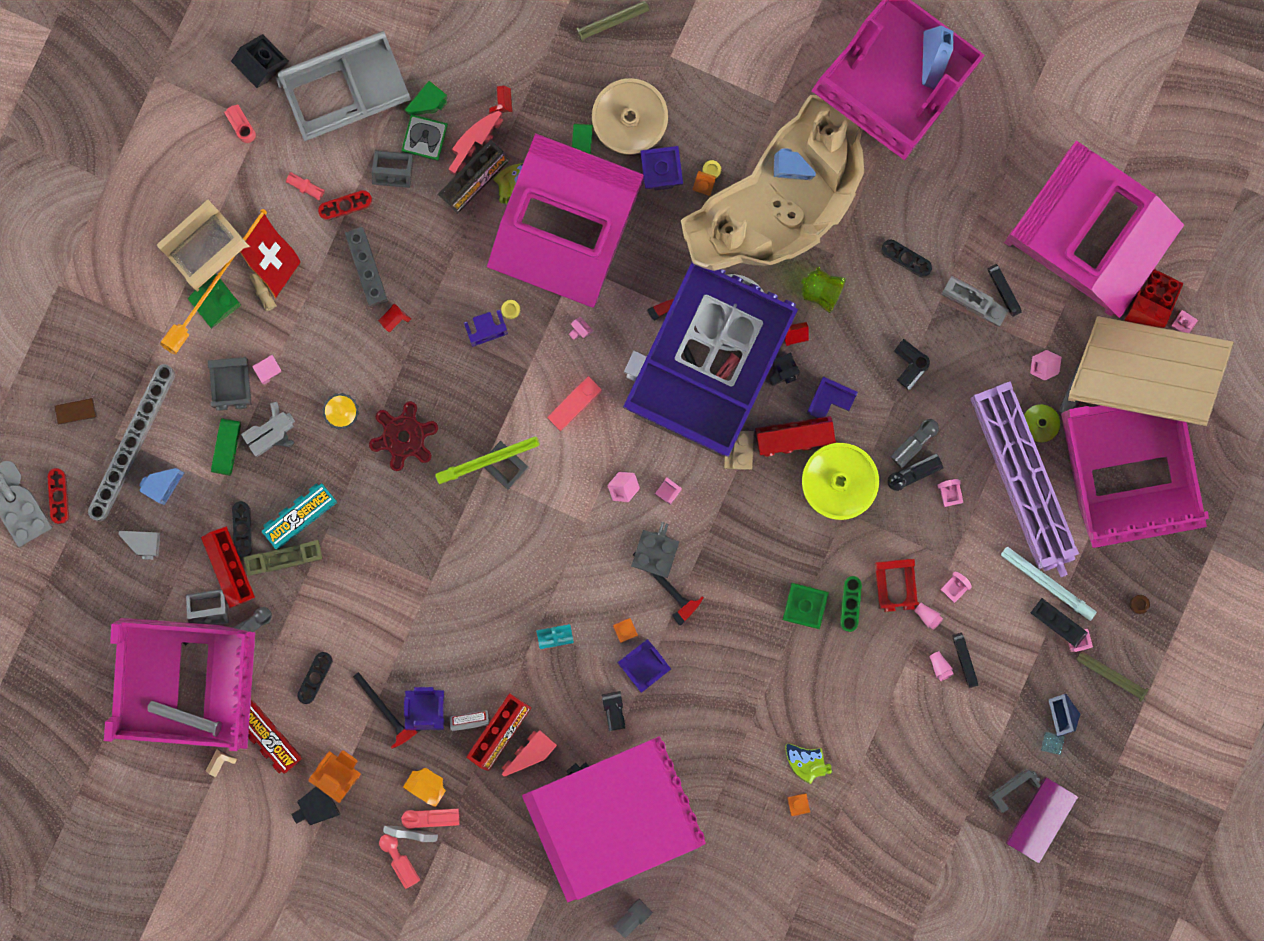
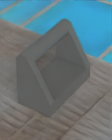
M375 150L372 167V185L410 188L413 154ZM379 158L408 161L407 170L378 167Z
M500 441L491 450L490 453L506 448L507 446L502 441ZM517 455L508 458L520 470L511 481L492 464L484 467L507 490L529 469Z
M222 589L186 595L187 620L189 623L210 625L229 623L227 602ZM221 597L220 608L193 612L191 601Z

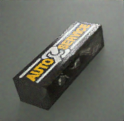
M490 140L438 193V196L458 214L510 161L509 157Z

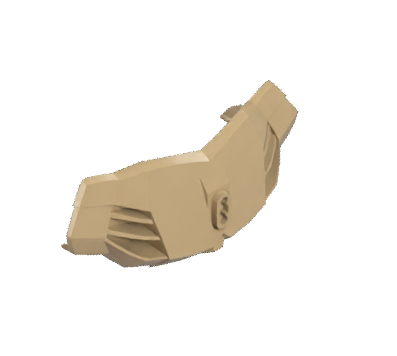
M810 95L801 107L798 115L777 132L752 175L711 196L700 210L691 213L681 220L684 239L688 244L693 264L713 271L738 263L767 266L792 259L820 243V238L833 225H838L847 212L864 175L863 150L859 142L863 129L819 96ZM780 149H792V152H798L816 172V176L811 180L774 177V155Z

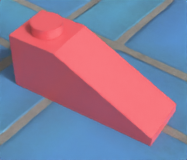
M588 376L547 418L562 431L602 392V389Z

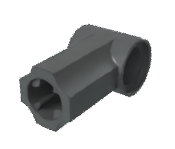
M640 899L613 926L624 938L653 913Z

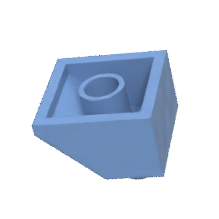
M174 468L149 474L148 477L145 476L142 479L139 491L156 502L165 505L184 472Z

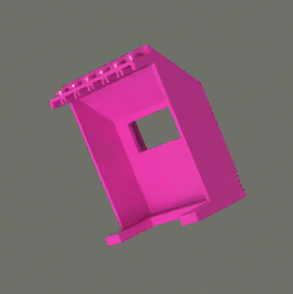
M535 133L500 222L487 268L594 308L600 297V291L638 193L643 186L644 175ZM531 198L603 225L595 248H587L522 223Z
M1075 141L1004 243L1009 247L1013 244L1106 309L1105 313L1109 316L1114 314L1120 318L1184 224L1156 194L1095 152ZM1117 192L1138 208L1101 262L1094 269L1075 256L1074 252L1113 195Z
M1102 405L1079 407L1061 413L1078 506L1092 548L1207 527L1206 519H1209L1208 511L1204 512L1187 422ZM1161 457L1167 458L1171 483L1103 496L1096 495L1092 470Z
M120 618L111 624L110 644H117L112 717L105 721L104 741L112 742L114 739L228 747L229 751H238L240 748L247 749L255 632L220 625ZM182 642L208 644L203 718L216 723L218 721L222 723L221 731L217 737L213 736L212 733L148 712V704L151 701L178 709Z

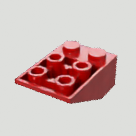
M1154 269L1134 297L1124 320L1165 328L1184 283Z

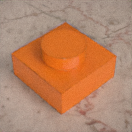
M698 171L692 190L710 196L716 176Z
M631 618L613 625L620 643L638 636Z
M806 793L787 797L791 816L810 813Z

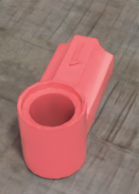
M237 104L229 107L224 114L237 136L244 143L252 142L256 137V133L240 106ZM249 129L250 134L248 136H241L243 130Z

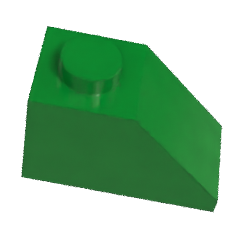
M428 81L405 109V112L411 116V114L420 115L436 113L438 110L441 111L448 103L446 101L448 99L447 94Z

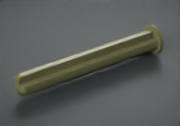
M646 1L640 2L579 29L577 27V34L581 42H584L583 39L649 11V6Z
M1080 652L1077 657L1078 662L1139 698L1140 702L1149 690L1148 688L1140 687L1084 652Z

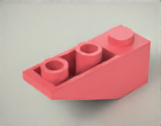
M541 730L538 733L533 731L527 738L529 743L525 748L521 745L514 753L517 757L512 762L508 760L501 768L504 770L502 775L504 777L545 760L557 744Z

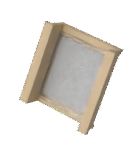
M206 200L157 244L158 248L172 261L187 279L186 281L197 292L199 287L243 248L250 247L209 200Z

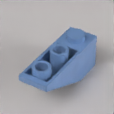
M943 26L924 31L922 85L934 90L942 79L953 51L954 31Z

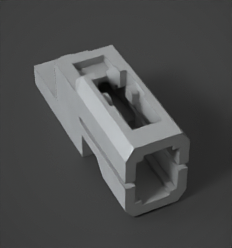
M954 276L950 277L941 294L1000 327L1009 309L994 302V298Z

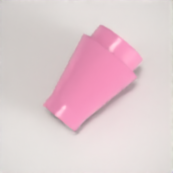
M922 602L914 610L925 625L933 630L943 620L940 613L927 607Z
M940 651L929 656L936 678L943 681L954 675L953 668L941 655Z

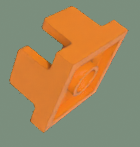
M344 750L340 752L338 757L329 751L308 781L340 803L361 776V773L354 769L358 760Z

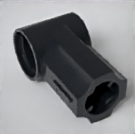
M621 691L602 694L609 731L625 729Z

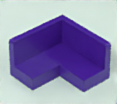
M822 377L806 414L815 418L826 417L831 404L849 412L858 392Z

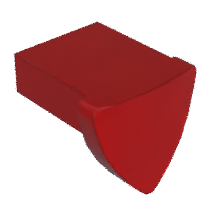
M497 86L498 105L490 107L489 114L497 111L501 113L513 112L511 88Z
M393 304L378 321L390 333L402 319L408 323L412 318L396 304Z
M807 322L791 325L784 339L786 346L809 341V326Z

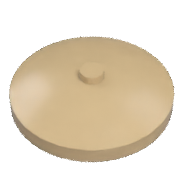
M621 79L609 84L597 96L592 110V124L598 139L608 149L623 155L641 154V150L652 149L662 139L668 124V109L661 93L651 84L639 79Z

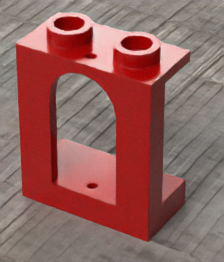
M915 559L875 563L879 609L884 608V612L896 611L895 607H903V610H913L915 605H919L914 571ZM904 568L906 599L900 604H894L888 598L885 570Z

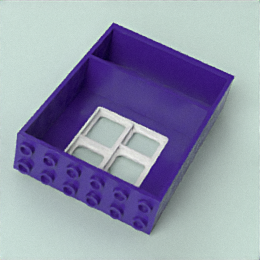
M692 262L623 408L723 456L729 457L798 309L795 308L796 304L791 301L785 300L782 302L778 300V295L768 291L767 294L761 292V287L750 283V285L742 283L743 279L736 275L732 277L725 275L726 271L723 269L713 271L697 266ZM718 304L725 311V319L717 337L712 340L695 332L694 327L705 306ZM736 318H747L753 324L754 331L748 344L740 343L727 336V331ZM689 339L696 340L710 348L702 367H697L681 358V354ZM722 344L729 345L743 354L730 381L710 373V367Z

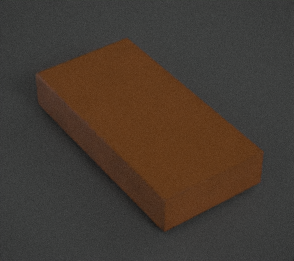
M93 398L54 406L58 425L96 418Z

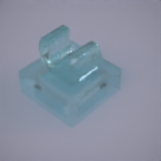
M1045 732L1041 751L1061 755L1065 736L1057 737V734Z

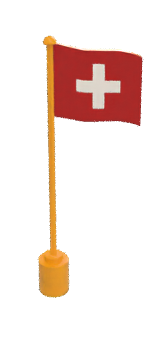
M261 209L260 215L243 237L250 247L243 248L240 253L249 267L268 286L276 299L301 262L293 248L274 229L266 217L267 211ZM233 258L222 267L183 325H172L160 342V345L172 354H177L189 336L187 333L188 329L186 328L187 324Z

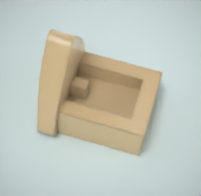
M216 749L205 771L216 777L224 761L235 764L237 759Z

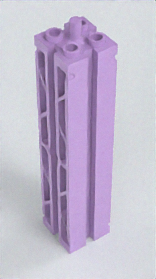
M1009 381L974 395L970 400L975 408L979 423L1037 568H1043L1046 571L1057 567L1060 577L1068 575L1064 563L1075 560V555H1078L1079 552L1074 544L1073 537L1016 394L1013 392L1011 382Z

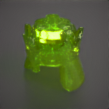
M817 267L816 271H812L809 276L803 277L801 284H804L802 294L804 300L819 304L826 312L831 314L844 288L846 278L830 276Z

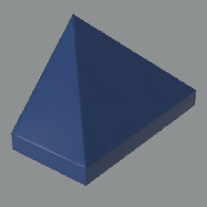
M1067 694L1049 699L1057 737L1075 732L1080 712Z

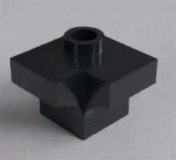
M791 353L774 360L775 374L769 380L772 386L784 381L788 384L797 380L796 376H799L800 371Z

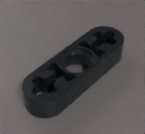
M890 239L883 243L881 251L885 257L919 277H926L931 273L932 264L924 257L895 240ZM891 244H893V245H894L893 249L896 250L897 252L899 251V248L902 249V251H901L900 254L898 255V259L895 258V256H896V253H895V252H893V251H891L890 253H887V252H886V251H887V248L885 247L886 245H887V246H890ZM904 253H909L912 256V261L908 264L901 260V256ZM917 258L919 259L917 263L919 265H923L925 263L927 265L926 269H928V271H923V273H921L920 267L915 265V267L912 268L911 266L914 264Z
M994 264L987 268L1011 316L1014 317L1022 313L1021 307L999 266Z
M239 501L232 507L233 540L238 556L246 557L252 552L251 510L247 503ZM240 505L246 508V512H243V518H247V522L243 520L236 522V518L240 519V513L236 512ZM240 524H245L248 528L247 533L244 535H240L237 532V527ZM237 537H248V541L244 540V545L248 547V550H245V554L238 550L242 542L241 540L237 541Z
M962 632L954 634L952 638L968 688L978 686V680Z
M320 652L316 655L297 693L298 700L301 703L310 704L314 701L333 662L332 656L329 653ZM326 655V660L329 663L322 666L321 669L325 670L323 674L320 670L314 669V666L319 667L321 664L319 657ZM314 672L320 675V681L317 684H313L310 681V675ZM308 683L310 686L317 687L315 691L311 689L309 693L312 696L311 699L304 701V696L301 694L309 688L305 687V684Z

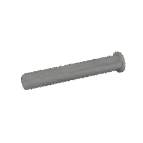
M151 701L148 704V712L212 733L215 737L221 731L222 723L220 721L216 723L155 701Z

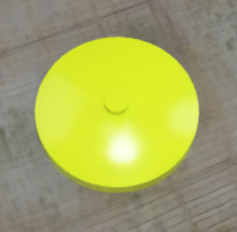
M834 443L820 448L810 457L802 474V489L809 505L817 513L834 520H847L862 514L875 500L879 488V474L874 461L864 450L847 443Z

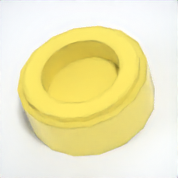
M710 160L704 164L702 171L716 176L717 179L721 174V166L717 161Z
M514 300L505 301L501 307L503 316L507 319L517 318L520 314L519 304Z

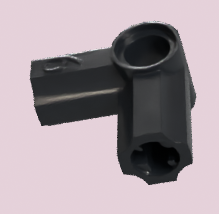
M903 339L894 350V353L909 365L897 381L910 391L924 372L928 370L930 360L927 355ZM919 358H923L927 361L925 367L919 368L916 365V361Z

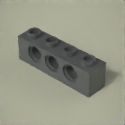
M360 227L345 232L368 305L371 308L388 302L364 228Z

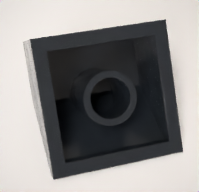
M262 34L241 46L231 62L258 88L272 79L289 60Z

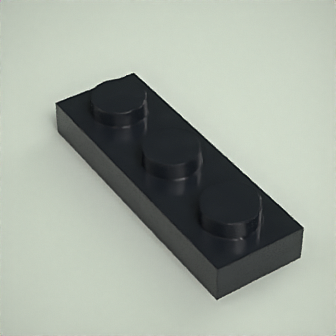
M1043 598L1040 599L1030 612L1076 648L1088 634L1086 630Z

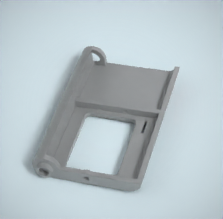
M384 31L277 72L278 76L275 77L279 88L283 86L304 141L411 100ZM342 71L353 96L354 103L314 120L305 121L295 97L294 89L335 72Z

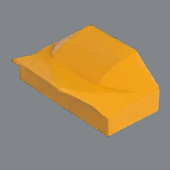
M427 768L412 771L403 786L407 791L435 808L446 792L443 788V778Z

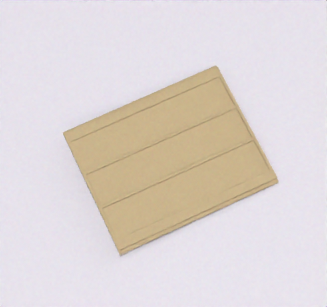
M1098 316L1071 387L1068 401H1081L1207 426L1234 342Z

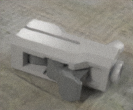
M278 402L270 403L273 416L269 418L267 423L261 427L253 426L241 434L256 457L273 446L279 445L290 448L295 444L294 441L288 440L286 433L294 428L293 423L295 420L289 412L287 414L284 411L280 413Z

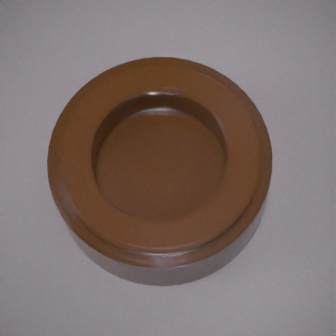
M1136 595L1130 601V608L1136 614H1144L1150 608V601L1144 595Z

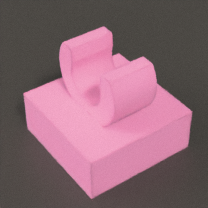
M1181 310L1171 327L1180 332L1190 333L1198 320Z
M579 317L571 323L574 329L569 335L573 340L577 339L580 335L585 338L593 330L582 317Z

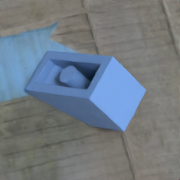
M783 148L774 155V177L811 180L816 176V172L798 152H792V149Z

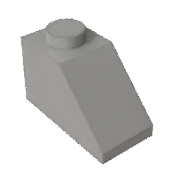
M119 531V536L136 555L142 556V559L153 560L154 556H159L160 533Z

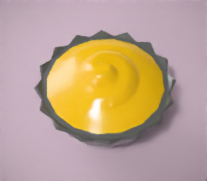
M335 393L324 402L322 417L331 428L338 430L347 429L357 421L359 406L356 404V399H353L351 395Z

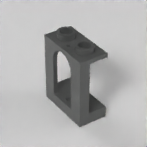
M1024 769L987 795V797L998 812L1004 813L1009 809L1002 799L1004 796L1027 780L1030 781L1033 787L1039 788L1040 784L1038 782L1040 778L1035 771Z

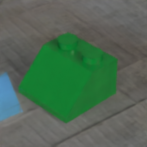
M216 273L198 288V292L195 290L188 297V300L194 307L217 276ZM220 278L197 311L212 329L239 308L241 304Z

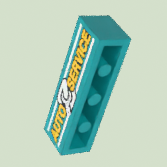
M316 483L308 490L309 494L305 497L303 495L299 496L293 502L295 505L290 509L288 507L284 508L278 513L280 517L275 521L271 519L263 525L265 529L262 530V533L276 550L280 549L337 503V500L324 484L318 485Z

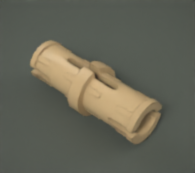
M256 273L251 275L250 279L256 289L257 297L259 296L265 311L277 307L267 285Z

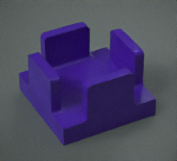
M678 146L640 151L645 189L654 188L656 191L672 189L674 186L683 185Z
M500 310L496 311L501 323L499 325H495L490 312L474 317L473 322L477 330L474 334L471 333L468 322H464L472 347L508 335Z
M648 639L617 662L641 693L671 670Z
M414 687V691H405V730H444V690H434V687Z

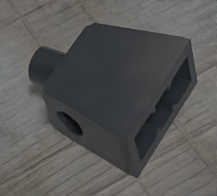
M315 787L297 801L300 809L291 815L296 824L306 819L309 825H313L336 817L341 813L334 800Z

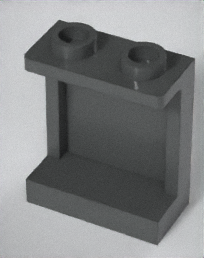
M242 357L208 360L212 395L211 407L216 408V411L228 410L229 406H235V409H245L247 405H252L248 359Z

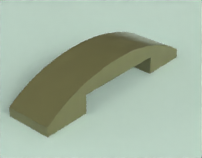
M319 540L284 549L244 557L247 576L321 560L323 557Z

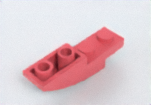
M500 111L479 120L457 141L452 149L453 153L457 156L449 168L451 174L457 176L458 172L462 173L467 165L465 161L468 156L472 157L477 149L475 145L483 148L485 144L488 145L491 142L493 130L495 128L498 129L503 122Z

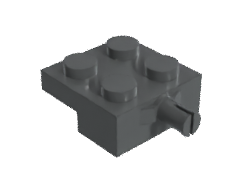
M661 522L659 532L656 533L642 531L631 567L668 578L680 542L670 539L666 535L669 524L666 523L663 530L665 523Z

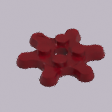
M412 401L404 404L403 412L398 417L391 416L386 410H379L375 416L377 422L383 426V434L380 437L371 439L369 448L374 452L388 450L392 456L390 467L393 471H401L404 467L405 459L409 456H415L422 463H428L432 458L431 452L424 446V440L427 436L438 432V425L434 421L418 422L416 419L417 405ZM402 431H406L409 434V439L406 442H401L398 438Z

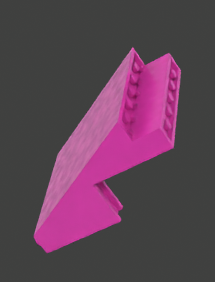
M882 0L865 19L846 49L819 78L812 92L905 161L985 55L954 32L953 51L942 79L934 90L922 85L924 31L938 26L948 27L912 0Z
M660 736L522 795L567 903L584 898L706 844L704 834L697 824L696 815L691 810L689 799L682 789L681 780L675 773L673 762L669 758L665 743L661 740Z

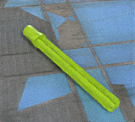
M535 436L459 466L449 467L447 470L436 473L437 482L442 484L458 479L459 476L538 447L540 445L539 439Z

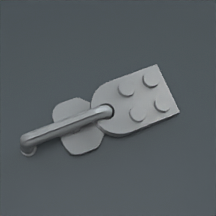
M3 461L0 463V518L17 546L21 547L53 527L33 494L27 488L19 486L21 473L16 465L11 461Z

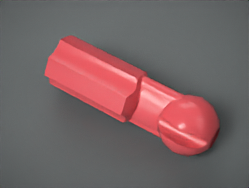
M459 808L422 811L408 810L401 817L402 824L407 829L460 825Z
M388 834L383 835L379 840V846L384 852H388L393 859L391 866L404 888L407 889L419 882L420 878L407 856L399 853L397 838Z

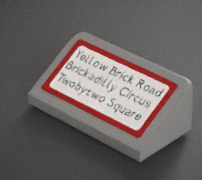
M486 710L450 717V728L452 731L487 726L490 723L488 711Z

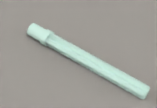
M1006 547L1001 553L1003 558L1068 604L1075 612L1080 613L1089 621L1093 619L1097 612L1085 604L1086 602L1074 596L1009 547Z

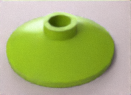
M1039 404L1032 406L1025 412L1024 417L1035 442L1043 443L1050 441L1058 434L1060 418L1052 407ZM1040 419L1045 420V426L1039 425Z

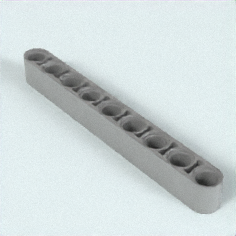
M166 364L157 367L90 504L88 515L93 520L103 521L107 518L172 385L175 371ZM164 369H169V377L163 379L161 372ZM156 386H160L162 390L158 396H154L152 392ZM151 403L153 405L152 412L145 413V405ZM138 421H144V428L138 431L136 429V423ZM130 438L136 439V445L133 448H129L127 444ZM122 455L128 457V462L125 465H120L119 458ZM117 472L120 478L117 482L113 483L111 475ZM105 490H110L111 497L108 500H104L102 497ZM97 507H101L103 510L100 517H95L94 510Z

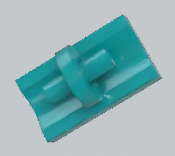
M570 624L536 630L540 649L574 643Z

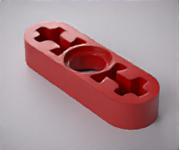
M361 190L322 203L318 208V213L323 220L329 221L370 207L372 196L368 191ZM361 195L369 197L366 200V204L358 202L356 203L358 207L354 208L351 198L355 197V201L361 199ZM344 200L351 203L350 209L346 211L340 208V203ZM335 203L338 211L340 212L336 214V211L333 210L330 212L329 216H327L326 214H322V212L325 211L324 207L333 209L335 208L333 205Z
M54 468L49 471L47 476L50 518L54 523L64 524L69 519L67 478L63 470ZM56 472L62 475V478L58 480V484L63 485V488L56 487L52 489V485L56 486V480L52 479ZM56 491H61L64 495L60 502H56L53 499V494ZM54 504H64V507H60V511L65 515L61 517L60 521L55 517V514H58V507L54 508Z

